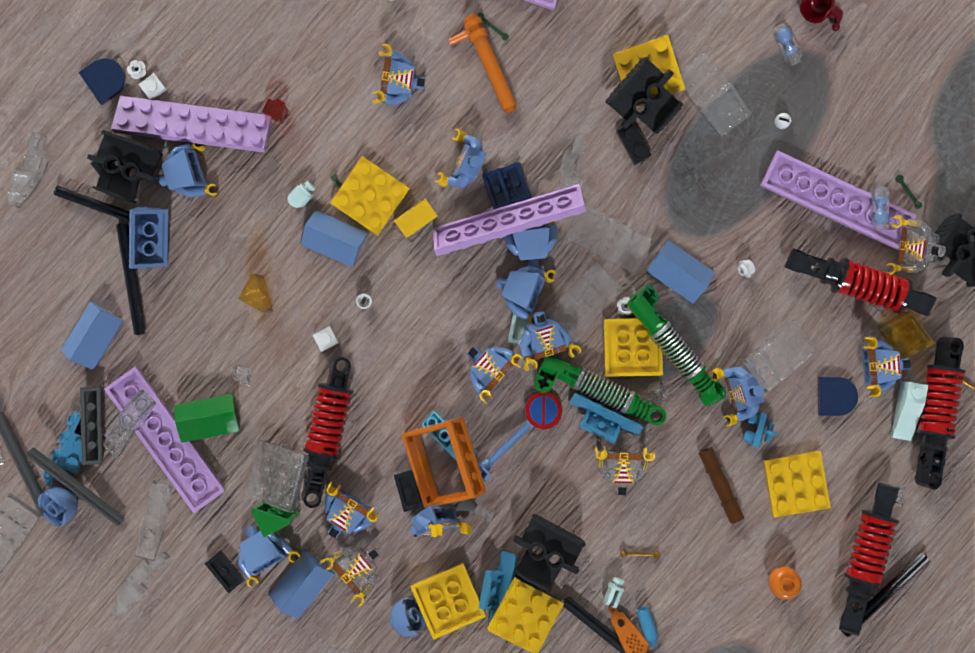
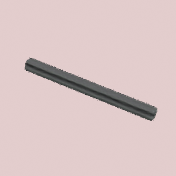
M1 411L0 435L40 516L44 517L43 513L46 511L43 506L39 508L38 497L43 492L4 413Z
M33 447L27 452L26 457L116 526H119L124 521L125 517L36 448Z

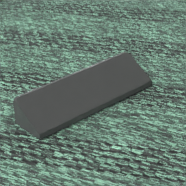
M80 387L82 465L102 464L101 387Z

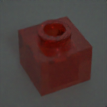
M268 98L262 113L283 124L289 110L283 101L276 98L273 101Z

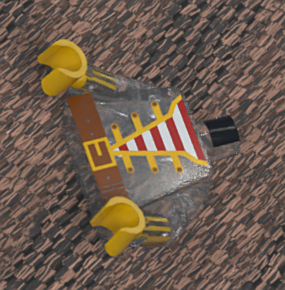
M901 215L893 217L899 219L900 224L892 223V227L899 228L901 225L906 227H902L898 256V263L901 265L897 266L895 263L886 264V266L892 265L894 267L893 272L886 273H889V275L895 274L897 271H901V273H917L927 268L929 263H936L937 257L945 255V246L938 244L940 236L933 233V230L926 222L909 218L904 220Z
M603 446L604 450L602 452H598L597 447L594 449L597 469L610 484H616V495H627L628 484H637V481L641 480L649 469L651 461L655 459V449L649 454L647 453V448H644L643 457L641 452L607 451L605 446Z
M355 547L340 548L331 554L329 558L322 559L320 564L326 561L328 567L324 571L333 568L355 594L351 599V603L355 599H359L360 604L357 606L359 608L363 605L364 598L374 588L377 579L376 570L378 568L374 561L381 554L375 547H372L368 552H365L361 547L357 549Z

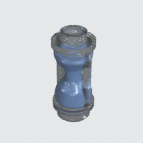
M784 22L774 27L773 36L776 39L786 65L790 64L792 67L802 62L801 58L804 57V54L799 47L791 25Z
M875 186L874 190L870 191L872 199L871 225H873V230L889 229V224H891L889 215V194L891 190L886 189V186Z

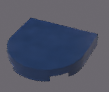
M107 58L96 60L79 72L101 105L114 98L124 88L125 71L114 60Z
M818 377V415L841 416L850 413L855 408L858 402V392L851 381L842 377Z

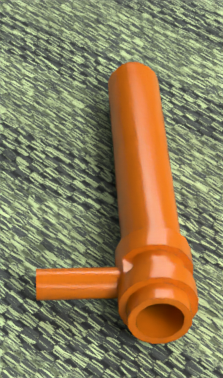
M472 14L463 20L465 31L449 38V42L452 46L467 38L470 39V42L474 44L502 110L506 114H510L517 110L516 101L487 38L488 33L486 28L482 26L481 17H478L477 14Z

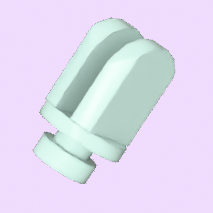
M309 181L305 185L302 183L297 185L288 195L290 205L296 208L304 207L312 198L313 194L311 191L316 189L315 186Z
M614 577L613 582L608 583L603 599L605 605L617 608L621 595L625 590L621 586L624 585V580Z

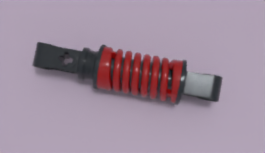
M792 248L784 266L789 270L819 278L822 284H830L831 292L847 294L849 297L854 296L855 299H861L864 302L868 301L869 304L875 303L878 307L883 306L884 309L890 308L895 314H899L904 308H907L919 314L929 316L937 300L933 295L913 290L912 280L908 278L904 279L892 274L889 275V273L875 270L871 267L868 268L866 265L853 263L848 258H843L840 262L835 261L833 258L824 260ZM812 265H818V268H811Z
M940 337L937 340L934 364H929L926 367L927 375L925 382L929 384L925 402L927 407L923 408L922 413L925 414H921L918 429L916 430L923 438L922 442L919 443L920 452L915 482L919 486L933 490L938 489L942 484L946 451H948L947 441L956 437V424L950 422L957 421V416L952 414H958L959 410L954 407L960 405L959 401L956 400H959L961 395L955 392H961L962 387L953 384L962 385V379H964V374H966V370L960 368L964 343L957 337Z
M343 356L333 358L327 383H318L317 385L318 393L320 394L316 397V401L321 403L314 404V408L319 409V411H313V416L317 418H312L311 423L316 425L309 426V429L314 432L308 433L307 436L310 439L306 441L305 448H303V451L308 453L309 457L305 461V466L308 469L305 473L301 498L309 508H316L320 505L327 481V472L332 470V459H337L340 456L337 448L341 447L339 441L343 438V426L346 425L344 419L347 418L346 412L349 411L350 397L354 394V390L347 388L351 363ZM340 360L345 361V368L343 370H337L336 367ZM309 494H316V498L314 501H307V496Z
M879 482L872 510L862 509L860 520L865 525L859 524L858 528L863 530V532L857 531L856 533L858 537L862 538H856L854 541L860 545L853 546V550L858 553H851V557L856 559V561L849 560V564L852 567L847 568L846 573H844V576L850 579L849 586H846L845 591L849 592V596L839 625V630L859 636L868 599H873L874 597L872 594L873 589L882 587L883 572L886 569L884 565L888 562L886 557L890 554L888 550L891 549L890 543L894 540L890 535L895 534L896 531L893 527H896L900 520L891 516L899 492L897 487ZM856 601L859 602L861 608L857 607L856 610H853L851 604H855Z

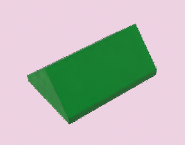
M233 394L174 405L175 424L181 443L239 432Z
M263 500L253 507L251 511L263 537L288 526L301 513L300 511L267 500Z

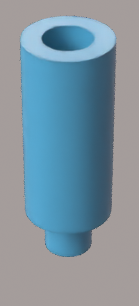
M649 606L641 607L636 610L645 640L650 642L651 647L657 646L659 635Z

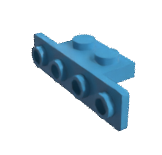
M574 393L569 401L570 404L585 411L579 427L612 444L616 442L620 429L638 436L644 428L637 421L625 418L621 413L611 411L605 408L603 404L595 403L582 394Z
M78 410L69 415L66 423L68 427L65 432L61 433L59 437L60 445L58 449L53 451L51 460L60 468L75 474L78 473L82 464L81 433L75 432L81 418V413ZM44 471L43 478H45V483L51 486L54 477Z
M507 551L501 552L498 569L485 571L479 609L484 611L491 610L488 625L515 577L518 555Z

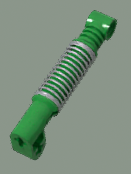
M647 285L633 294L626 305L647 329L650 339L655 342V345H658V348H661L660 351L666 355V358H669V361L677 368V371H680L679 374L687 382H691L696 390L699 391L702 403L706 406H711L724 399L726 391L723 385L710 377L705 370L706 367L703 362L698 360L695 353H692L693 350H689L690 347H687V343H684L685 340H681L682 337H678V333L675 334L676 330H673L674 327H670L669 321L662 318L654 309L659 301L656 289L651 285Z
M553 355L544 358L534 379V387L542 393L550 391L556 379H559L569 384L570 388L577 391L580 390L581 393L584 392V395L588 393V397L592 395V399L596 397V401L600 399V402L604 401V404L608 403V406L611 405L612 408L615 407L616 410L619 409L620 412L626 415L635 413L634 416L637 417L639 415L640 419L643 417L644 421L652 425L660 426L664 424L667 418L663 408L653 403L649 404V401L645 402V399H641L635 391L632 390L628 393L629 389H627L625 392V387L622 389L621 385L618 387L617 383L614 385L613 381L609 382V379L605 381V377L601 379L602 376L597 377L598 374L593 375L594 372L589 373L590 370L587 372L586 368L582 366L576 367ZM541 371L554 377L553 380L547 378L546 381L549 384L548 386L544 385L543 388L540 387L538 382L539 379H544V376L540 374ZM656 410L660 411V418L658 420H652V412Z

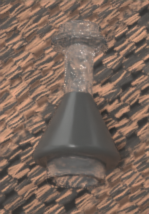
M474 499L452 502L455 505L456 511H474L485 517L484 522H490L495 514L492 511L493 508L488 511L477 505Z

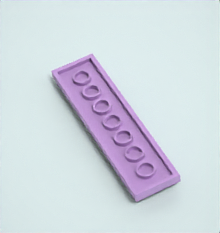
M120 96L111 130L113 133L265 153L272 117L271 115Z
M780 151L775 152L760 184L761 187L896 250L900 249L902 227L908 228V235L912 226L901 225L899 228H894L891 224H900V220L893 217L901 215L904 220L914 222L917 216L885 201L884 212L887 214V222L885 224H877L875 222V214L878 211V207L874 200L877 196Z
M580 184L433 228L436 256L449 254L452 251L466 249L472 245L482 244L496 238H503L509 234L522 232L529 228L539 227L549 222L559 221L563 218L586 212Z
M138 366L133 367L104 388L193 513H196L227 490L193 442L181 443L174 416Z

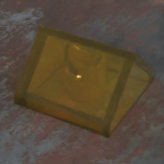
M256 273L251 274L238 299L261 312L273 313L264 277Z
M912 311L901 312L879 328L894 351H899L900 359L907 358L935 344Z

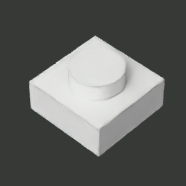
M154 73L138 84L150 100L156 99L167 90Z
M331 326L313 335L321 352L339 344Z

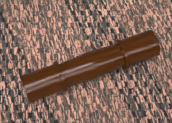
M713 447L700 451L698 454L722 502L721 506H723L729 522L733 524L743 520L744 515L737 502V497H734Z

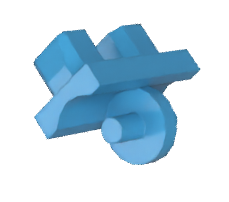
M757 413L754 417L749 418L748 423L758 425L756 433L746 430L743 440L753 444L754 447L760 448L764 433L766 434L765 442L770 443L771 436L777 437L778 433L773 432L775 424L769 423L767 430H765L769 415Z

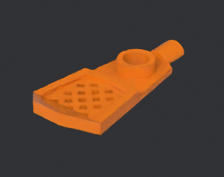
M608 607L607 609L612 615L610 621L625 653H646L648 642L623 612H618L616 608ZM618 620H621L623 622L622 627L618 625Z

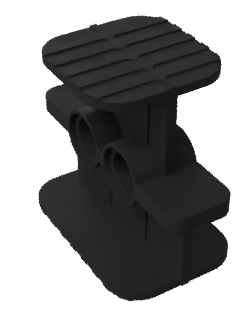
M647 57L639 60L605 101L606 104L624 118V121L621 123L623 128L629 127L638 117L656 134L668 125L683 106L682 102L678 101L663 87L674 75V72L667 70L665 73H662ZM653 86H656L658 89V94L655 97H651L649 94V90ZM640 101H643L645 104V109L642 112L636 110V105Z
M102 130L101 133L104 136L97 156L91 154L87 156V159L103 164L97 185L92 188L125 201L136 203L134 198L142 179L156 184L159 183L160 179L153 177V173L160 156H163V153L155 148ZM117 161L118 167L115 170H111V164ZM136 168V175L130 177V169Z
M961 213L950 215L935 231L927 246L929 248L933 246L940 247L938 250L949 257L950 262L943 270L942 275L950 277L955 273L966 281V286L975 287V241L973 243L970 240L971 234L975 238V226L973 227L964 221ZM960 250L964 253L963 259L959 256Z
M533 514L522 538L517 535L513 538V542L527 549L515 572L527 582L551 592V587L562 567L574 574H578L579 568L574 564L586 543L581 537L543 519L541 516ZM535 546H541L543 551L541 554L536 555L532 552V549ZM552 555L560 557L557 563H551L549 559Z

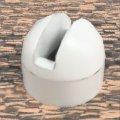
M781 113L775 118V125L779 129H785L791 124V117L787 113ZM780 118L787 119L788 122H787V121H783V120H779V119H780Z
M365 293L359 294L356 298V304L361 309L369 308L372 303L371 297ZM363 297H367L363 305H360Z

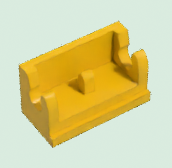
M424 198L394 219V222L404 236L408 238L438 216Z

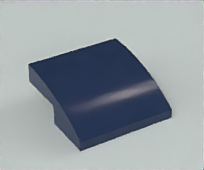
M520 162L482 175L493 209L532 198Z

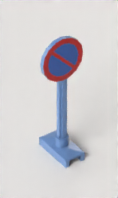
M537 392L529 397L524 408L527 421L488 459L485 458L481 463L478 462L480 472L483 474V481H487L491 477L488 471L494 467L493 464L531 427L544 430L557 425L562 416V405L555 395L549 392Z

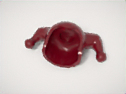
M803 0L801 2L800 12L806 21L818 24L830 17L834 21L831 27L832 30L836 32L840 29L839 24L843 17V11L835 5V0Z

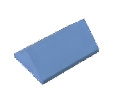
M141 206L131 209L129 222V268L167 266L168 209Z
M315 210L305 224L300 245L350 267H354L368 232Z
M669 240L666 241L646 270L650 275L692 304L709 286L715 273Z
M90 301L61 351L70 361L95 370L124 321Z
M305 549L300 558L298 557L269 593V596L280 612L299 619L335 573L330 569L324 571L327 566L323 563L320 564V561Z

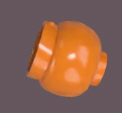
M781 566L771 572L768 578V586L775 597L782 600H790L799 594L802 588V581L800 575L794 569Z

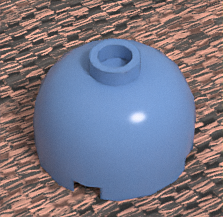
M53 487L38 497L39 508L43 506L46 511L43 513L44 517L55 526H60L61 524L64 526L70 522L78 510L76 494L64 487Z
M413 596L397 601L391 609L390 625L399 635L405 637H413L423 633L422 627L426 626L420 608L417 606L416 599Z

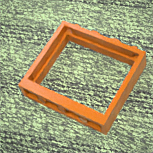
M464 417L417 428L401 434L424 508L431 505H442L473 499L487 492ZM447 428L466 491L439 496L420 434Z

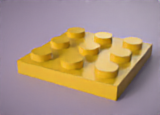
M668 34L613 54L621 82L640 59L647 57L662 73H665L667 70L674 72V75L663 86L668 92L673 95L685 91ZM656 86L651 87L649 90L651 97H655L658 94ZM640 101V102L637 103L636 107H639V106H642V105H645V104H644L643 101Z
M362 156L330 204L378 236L410 188Z
M637 318L603 319L605 377L663 375V352L650 339L647 329Z
M821 451L763 460L772 517L831 508Z
M464 562L410 586L433 640L486 617L485 611L479 609L480 599Z
M514 577L487 630L531 653H539L564 603Z

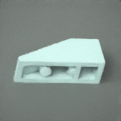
M900 381L891 432L892 438L911 441L925 406L928 385Z

